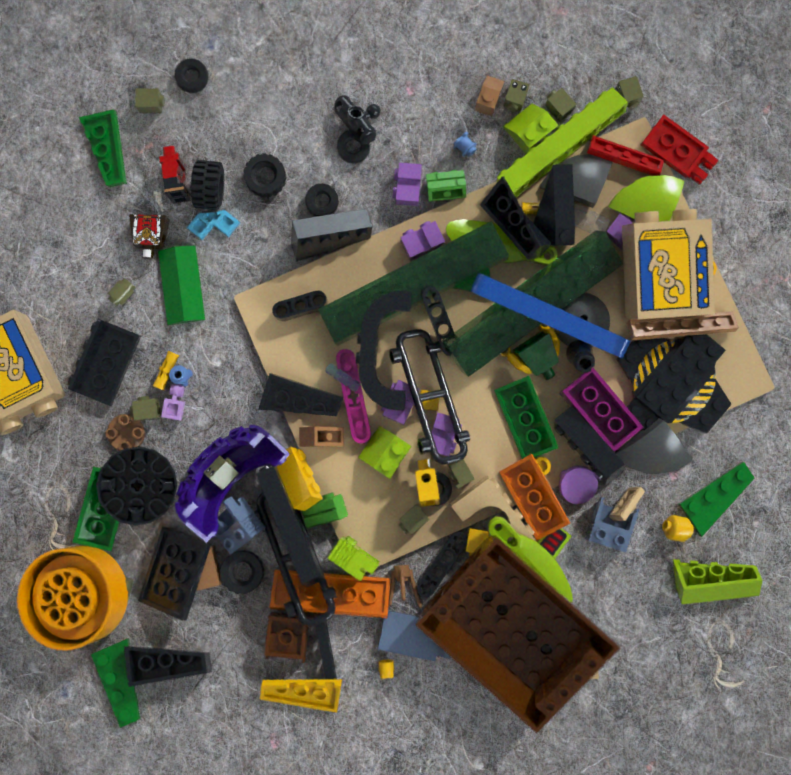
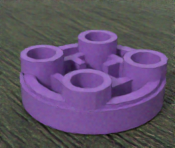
M573 466L560 473L559 491L566 501L572 504H583L593 498L598 488V480L596 475L587 466Z

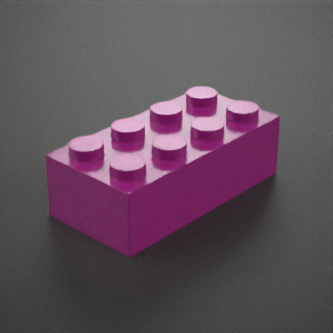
M594 368L588 373H583L559 393L570 407L573 406L613 451H616L643 428Z

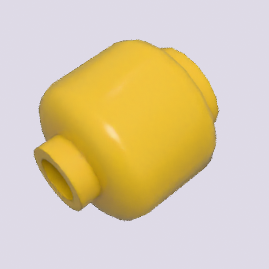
M670 515L662 524V530L669 540L685 542L693 534V525L686 517Z

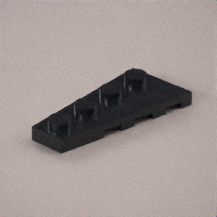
M269 373L258 410L338 416L344 397Z

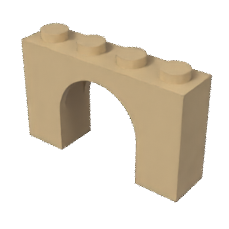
M485 476L450 502L451 507L463 522L481 508L488 506L498 507L506 513L508 523L520 535L536 541L532 536L535 532L529 524L525 526L522 523L521 519L524 517L516 508L513 511L509 504L512 501L506 493L501 495L498 491L500 485L494 477L490 480L488 476ZM513 537L508 538L507 541H512Z

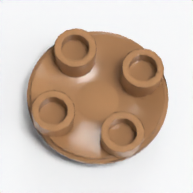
M121 414L112 419L105 435L110 444L116 450L121 451L125 448L140 446L145 437V429L142 422L134 421L130 414Z

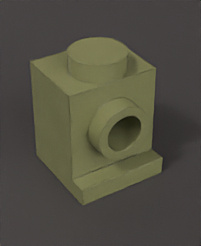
M464 459L448 464L450 468L448 474L453 482L457 480L458 484L455 485L457 489L475 479Z

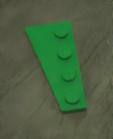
M741 462L680 502L679 506L699 536L702 537L755 477L746 464Z

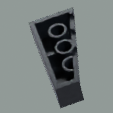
M502 176L480 206L528 260L540 258L551 243L523 212L505 177Z

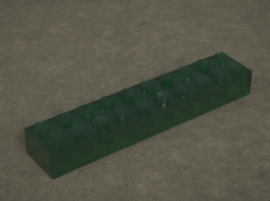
M491 221L318 310L335 344L339 346L356 337L358 332H361L362 321L367 309L382 295L394 291H412V309L423 303L420 292L425 286L433 285L441 294L477 276L478 273L481 274L508 260L509 254ZM428 290V294L425 297L431 299L432 294L435 292ZM397 311L389 313L382 319L380 324L404 312Z
M595 230L515 289L554 307L563 309L624 263L606 232ZM495 303L454 332L453 335L443 340L442 343L461 372L469 377L542 323Z

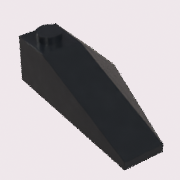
M552 164L545 185V191L533 221L534 225L553 246L575 245L572 164Z

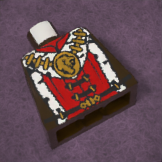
M129 214L133 245L136 248L142 249V258L153 259L154 249L164 248L170 220L166 215Z

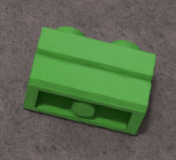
M464 170L426 174L428 201L466 198Z
M333 492L322 496V500L306 511H302L306 528L338 521L347 517L348 513L346 506H344L343 496L341 494L334 496Z

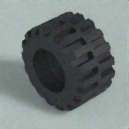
M197 160L195 162L191 176V200L194 208L219 210L221 207L225 184L224 168L221 162Z

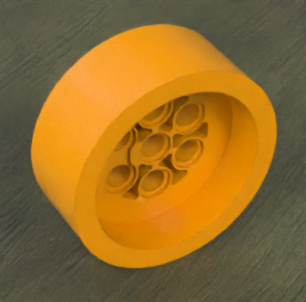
M80 545L46 552L29 565L21 578L17 593V606L21 621L28 633L36 641L51 649L73 650L101 640L119 625L125 614L128 602L125 575L116 560L99 548ZM60 575L63 578V583L60 582ZM79 578H80L81 581H82V585H81V586H80L79 583H78V579H79ZM67 594L70 596V602L67 600ZM86 596L89 599V605L85 601ZM56 610L59 612V618L56 616ZM74 613L78 615V620L74 618Z

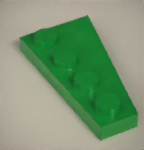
M112 109L79 117L81 124L84 126L85 135L92 146V152L98 161V167L106 186L110 188L127 184L117 112Z
M129 638L91 654L120 728L140 719L135 686L128 687L124 646L130 645Z

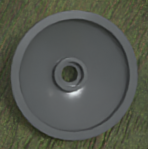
M585 292L572 293L563 298L556 306L579 318L585 316L587 318L586 321L609 330V311L606 305L595 295ZM554 329L559 340L567 346L579 340Z

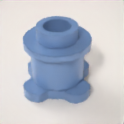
M465 132L453 143V148H458L462 152L463 157H470L477 150L475 148L477 143H473L468 138V132Z
M177 365L170 370L169 378L174 384H181V386L186 387L193 372L181 365ZM181 372L182 376L178 378L177 375Z

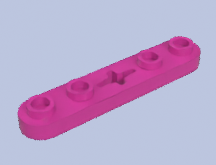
M342 349L336 355V363L351 435L355 442L364 444L370 439L371 430L356 359L351 350ZM351 386H353L355 394H359V397L356 398L357 406H354L352 399H348V396L351 395Z

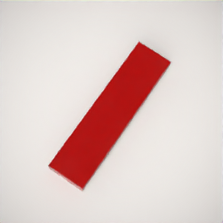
M594 135L591 138L587 151L588 154L651 176H660L664 164L663 159Z

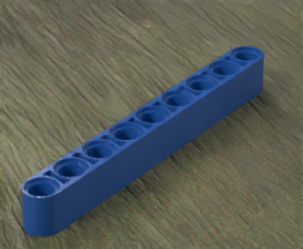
M480 273L477 274L470 290L472 293L622 359L631 342L624 337Z

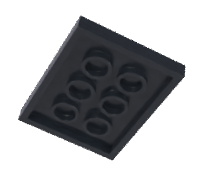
M162 526L138 601L177 619L187 621L211 544Z

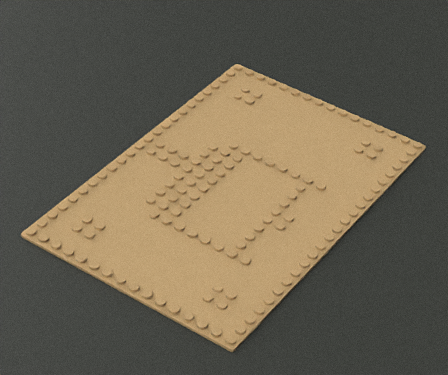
M644 117L599 136L608 141L656 157L641 146V143L652 130L648 120ZM588 141L586 144L580 147L567 159L577 155L588 154L587 151L590 141ZM613 162L596 205L592 208L578 201L574 202L575 245L553 246L557 250V259L554 264L549 266L525 260L515 263L488 261L491 278L554 307L563 298L572 293L585 292L595 295L606 305L609 311L610 327L608 331L632 341L626 324L629 319L625 315L623 250L604 237L603 234L620 214L608 207L614 196L622 188H626L634 183L635 180L651 175ZM664 163L660 176L674 177L670 166ZM547 174L516 198L520 206L522 202L539 203L545 191L540 186ZM497 181L466 194V198L450 201L372 235L370 239L349 245L239 293L234 297L268 377L269 373H273L344 397L336 355L342 349H349L354 353L356 359V353L360 352V344H357V334L361 332L362 321L370 305L384 294L394 291H412L411 312L397 311L389 313L382 319L379 325L376 374L381 384L390 389L393 382L397 384L398 379L408 383L402 363L392 364L389 357V350L396 348V339L400 333L422 329L430 334L433 342L438 341L420 292L426 285H433L439 291L457 338L459 350L453 356L444 354L442 350L437 355L458 419H460L459 422L462 424V431L468 430L470 434V441L466 442L468 452L464 461L475 478L473 481L457 489L455 486L458 484L457 480L453 482L448 474V471H450L448 464L442 465L435 462L430 453L420 454L417 440L425 438L415 404H413L405 424L402 425L384 417V412L381 411L382 406L372 401L362 387L371 437L380 425L412 446L390 479L358 458L369 440L364 444H359L353 440L344 398L338 416L283 411L298 447L299 427H344V447H299V449L306 455L307 464L313 471V478L320 488L321 497L332 492L334 496L339 494L343 496L348 516L331 522L338 539L340 540L342 536L345 538L350 536L355 539L358 547L380 561L378 566L503 511L494 506L484 507L463 522L451 507L450 502L485 476H488L490 480L494 477L500 485L498 491L501 495L506 493L512 501L509 504L510 507L517 505L499 473L501 470L522 459L494 391L500 387L530 376L559 447L537 456L545 457L550 461L551 469L544 476L551 489L559 486L560 473L573 466H587L581 460L578 452L572 450L567 444L568 440L564 436H560L554 429V420L570 407L559 393L583 374V372L578 371L568 361L566 356L568 346L560 341L559 362L552 367L555 372L553 378L545 380L543 374L535 376L532 373L526 374L521 372L507 360L508 357L500 355L499 349L502 353H507L508 349L504 346L506 344L509 345L511 353H514V348L541 332L538 328L539 322L475 293L433 284L431 265L481 259L456 246L447 236L446 226L449 222L455 220H475L496 224L480 204L496 185ZM681 192L675 210L690 209ZM526 214L533 222L536 214ZM427 221H430V223L436 221L445 240V245L410 261L402 246L400 237L407 230L413 229V231L421 229L420 225ZM547 253L544 255V258L550 259L551 255ZM716 265L717 270L714 275L715 313L733 311L739 326L736 332L707 334L726 350L717 360L715 370L716 380L731 402V406L727 409L730 410L772 391L774 384ZM428 290V294L425 297H428L431 303H435L432 298L434 292ZM322 291L328 299L325 309L288 321H279L272 313L275 303L309 292ZM321 296L316 297L314 304H322L324 298ZM298 302L295 306L296 310H303L305 303ZM284 307L279 308L277 315H285L287 309ZM433 308L432 316L438 317L442 312L441 308ZM585 316L580 317L583 320H587ZM445 324L438 328L440 334H445L448 331V326ZM686 336L674 337L671 340L684 339ZM422 337L405 339L403 344L417 388L420 389L419 394L421 390H440L430 355L426 352L425 340ZM446 338L445 340L448 345L446 348L450 351L454 344H451L449 339ZM592 347L595 358V366L593 368L627 407L633 399V383L628 379L616 360L617 356L597 347ZM351 386V395L348 396V399H352L354 406H357L356 398L359 397V394H355L353 386ZM443 397L439 398L438 411L425 410L431 432L437 413L449 416ZM679 422L668 424L675 434L689 428ZM456 444L454 454L450 453L449 456L460 452L459 444ZM429 459L430 469L434 468L435 472L443 473L450 479L452 494L445 504L420 507L415 471L419 470V460ZM437 482L438 492L440 495L442 493V485L439 482ZM417 504L430 520L413 534L410 532L406 534L399 526L401 523L399 519Z

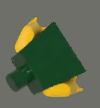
M539 322L538 328L541 332L514 348V353H511L509 345L506 344L504 346L508 349V352L502 353L499 349V353L502 357H508L507 360L517 370L526 374L532 373L535 376L543 374L545 380H549L555 376L552 367L559 362L560 340L553 329H550L549 326L543 327Z

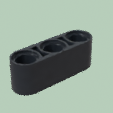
M319 290L275 303L272 313L279 321H288L325 309L328 299L324 292ZM318 296L324 298L323 303L320 305L314 304V299ZM298 302L305 303L303 310H296L295 306ZM281 307L287 309L286 314L283 316L277 315V311Z

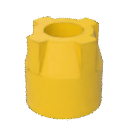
M379 660L380 678H393L394 660Z

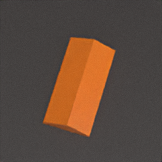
M533 454L526 456L499 472L524 519L535 532L533 535L536 541L570 524Z

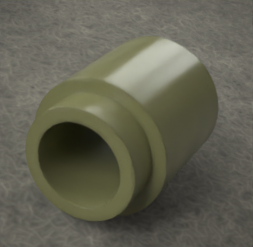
M123 278L107 293L110 295L108 299L116 306L118 304L123 306L134 293L133 290L136 287Z

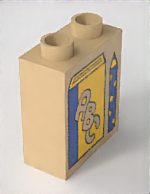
M697 209L673 211V221L659 222V211L634 213L635 223L622 225L626 318L652 319L715 314L712 219H697Z
M14 309L0 316V434L6 435L23 427L21 418L33 412L35 417L39 418L56 411L58 406L55 401L66 396L28 315Z

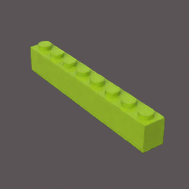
M613 87L608 91H603L598 99L593 103L589 102L579 114L575 113L565 125L561 124L552 135L544 137L538 146L530 148L524 157L516 159L510 168L502 170L497 176V182L504 176L517 198L549 173L552 164L563 162L591 140L593 135L596 136L624 114L628 101Z

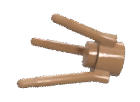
M409 565L394 566V571H391L392 578L388 605H392L396 579L397 582L400 581L402 601H405V581H408L409 577L418 607L422 608L413 577V569L409 570Z

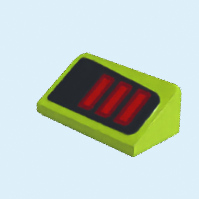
M561 528L539 539L537 543L543 546L556 559L572 536Z

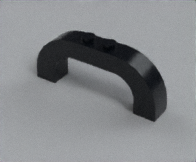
M394 291L376 299L367 309L362 321L361 332L357 334V344H360V352L356 353V364H359L361 385L372 401L391 410H405L406 390L389 389L381 384L377 377L376 363L379 325L382 319L389 313L397 311L411 312L412 291Z

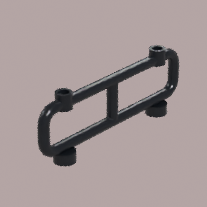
M414 329L405 331L397 337L396 348L389 350V357L392 364L402 363L425 436V438L417 440L420 454L430 453L433 460L442 465L459 462L467 456L468 447L466 442L470 441V434L468 430L462 431L437 355L441 351L438 341L433 342L432 337L425 330ZM422 337L425 340L426 352L430 355L440 390L419 394L403 344L405 339ZM440 397L444 398L455 432V440L460 447L458 454L446 457L439 455L422 401Z
M262 492L257 498V510L254 511V514L263 523V526L266 527L267 537L291 601L284 603L288 617L290 619L297 616L303 625L310 627L326 622L335 613L334 598H337L333 586H328L326 578L320 581L319 585L328 609L324 614L314 618L306 617L286 562L292 559L289 553L283 555L264 506L266 498ZM296 509L297 514H298V516H299V518H300V521H301V523H302V525H303V528H304V530H305V532H306V535H307V537H308V539H309V542H310V544H311V546H312V549H313V551H314V553H315V556H316V558H317L316 552H315V550H314L313 544H312L311 539H310V537H309V534H308V531H307L306 526H305V524H304V521H303V518H302V516H301V513H300L299 510Z

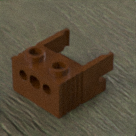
M271 612L268 615L265 659H269L272 656L302 659L301 663H305L309 627L303 625L297 616L289 619L287 613Z

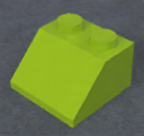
M532 103L506 123L503 128L526 154L530 148L538 146L544 137L552 135L559 125L546 110Z
M379 425L358 458L390 479L412 446Z

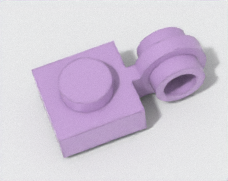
M181 384L171 385L170 395L173 397L172 399H164L161 417L182 420L185 402L179 401L178 398L183 397L184 386H181Z

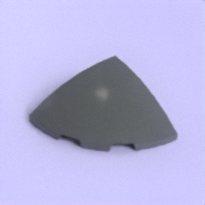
M591 154L571 157L561 163L572 164L574 202L578 201L592 208L596 205L613 162ZM549 173L547 174V176L545 177V179L543 180V182H542V184H541V186H540V188L543 189V190H545V185H546V182H547Z
M660 418L646 430H640L615 452L625 463V466L646 474L672 472L692 461V458L668 424Z

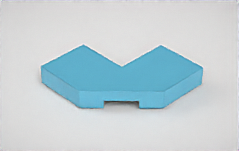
M225 210L211 213L204 212L198 213L187 226V229L201 240L206 237L214 226L227 237H230L240 222Z

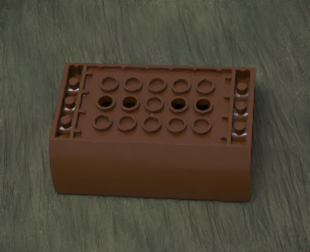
M496 535L484 540L432 596L416 622V626L535 733H538L620 649V646ZM489 591L493 594V598L485 600L482 594ZM501 604L506 605L508 611L506 613H499L497 607ZM529 631H535L537 637L529 639L526 634ZM544 644H549L552 650L546 653L541 650V647Z

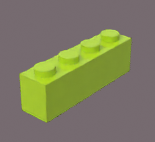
M673 559L672 561L676 590L681 604L760 595L763 580L756 565L729 563V566H723L718 564V562L698 564V561L691 560L690 563H683L678 559Z

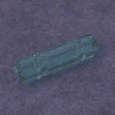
M332 363L326 367L325 372L327 374L333 375L336 380L345 386L348 385L352 391L356 392L360 387V382L355 379L353 380L351 376L341 369H337Z

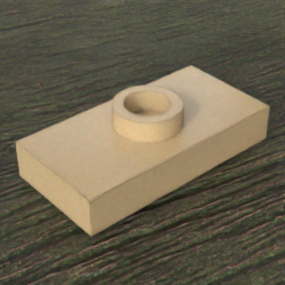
M629 487L609 515L613 521H626L645 493L642 487Z

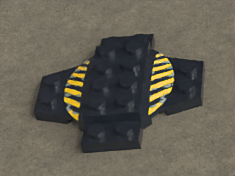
M690 335L684 339L667 340L665 338L632 340L623 359L617 357L616 360L633 383V399L627 405V408L643 426L641 430H646L660 418L667 424L679 422L684 426L707 434L731 406V402L716 380L715 370L717 360L726 350L709 335Z

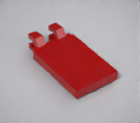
M664 114L641 143L642 147L657 158L663 159L664 163L685 178L691 177L699 185L708 174L698 166L702 163L704 167L711 170L719 161L711 153L707 152L709 147Z

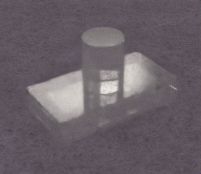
M578 203L574 207L575 226L602 238L611 220Z

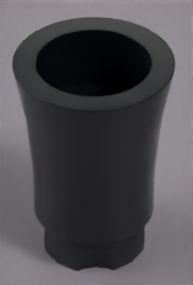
M576 340L568 346L566 350L568 361L578 371L583 373L590 372L593 366H595L592 346L581 340Z

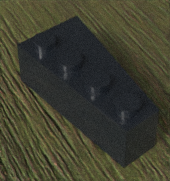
M573 406L569 407L554 420L556 432L568 440L567 444L570 448L578 452L581 460L593 470V473L605 486L624 471L625 463Z

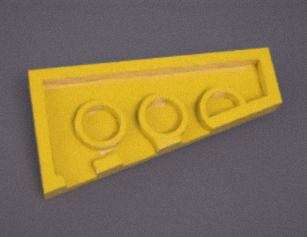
M342 679L263 680L260 700L337 713Z

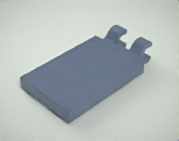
M388 610V616L384 618L378 650L436 661V656L447 659L451 658L416 626L419 616Z

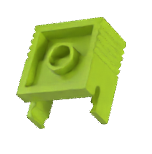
M342 536L328 556V559L360 581L366 571L373 574L380 561L356 545L357 541L352 537L347 536L345 538Z

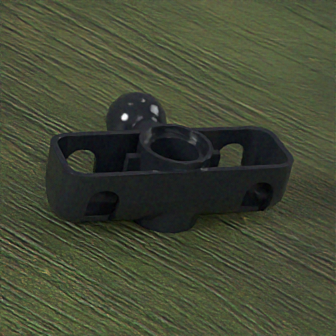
M339 96L334 103V112L361 144L365 145L373 142L376 138V129L371 126L368 119L378 118L381 113L380 107L377 104H370L365 112L363 108L351 102L348 96ZM343 105L338 112L337 107ZM363 129L364 132L362 133L361 137H359L357 131H361Z

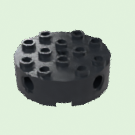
M142 446L125 448L112 455L100 469L96 484L98 500L105 511L117 521L134 526L151 523L164 515L174 502L178 486L176 472L168 458L155 449ZM136 480H140V484H143L139 491L136 490V487L132 486V484L136 483Z

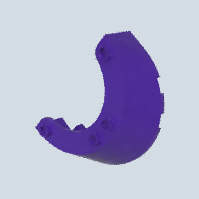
M250 425L249 428L240 426L230 430L228 436L223 439L219 437L212 442L187 470L189 475L185 481L180 482L176 493L179 496L178 502L175 503L177 515L187 527L207 543L210 538L217 534L219 526L218 511L231 487L238 480L242 479L245 474L258 467L268 465L275 467L283 464L290 453L260 426ZM219 455L224 460L229 458L236 465L234 469L239 473L223 490L203 473Z

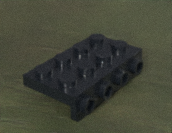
M98 318L91 326L89 339L84 342L82 356L77 359L75 364L76 370L68 379V390L112 406L141 336Z

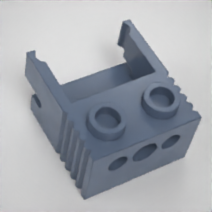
M232 496L223 501L222 503L225 504L226 510L218 516L219 526L216 536L220 539L224 548L229 551L230 555L266 528L256 517V514H254V511L243 496L236 501Z
M600 497L599 501L595 504L585 539L627 552V545H629L639 509L635 508L626 521H613L609 515L614 508L604 505L603 500L605 498Z

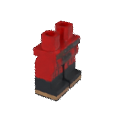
M174 146L163 147V156L159 157V161L162 165L165 194L173 204L191 201V194L184 185L186 177L183 172L186 171L184 162Z

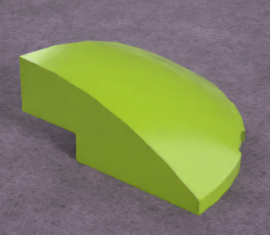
M667 175L639 178L626 188H622L611 200L608 207L630 217L633 221H635L634 213L659 211V222L670 221L679 201L684 181Z

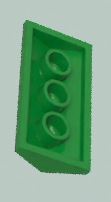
M174 246L158 251L167 325L206 320L196 246Z
M530 376L494 390L522 459L530 454L537 457L559 448Z
M93 466L72 543L112 551L119 521L109 515L98 500L96 484L101 468Z

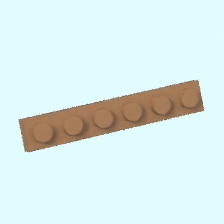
M733 311L717 312L710 315L629 319L626 323L631 340L736 332L739 329Z

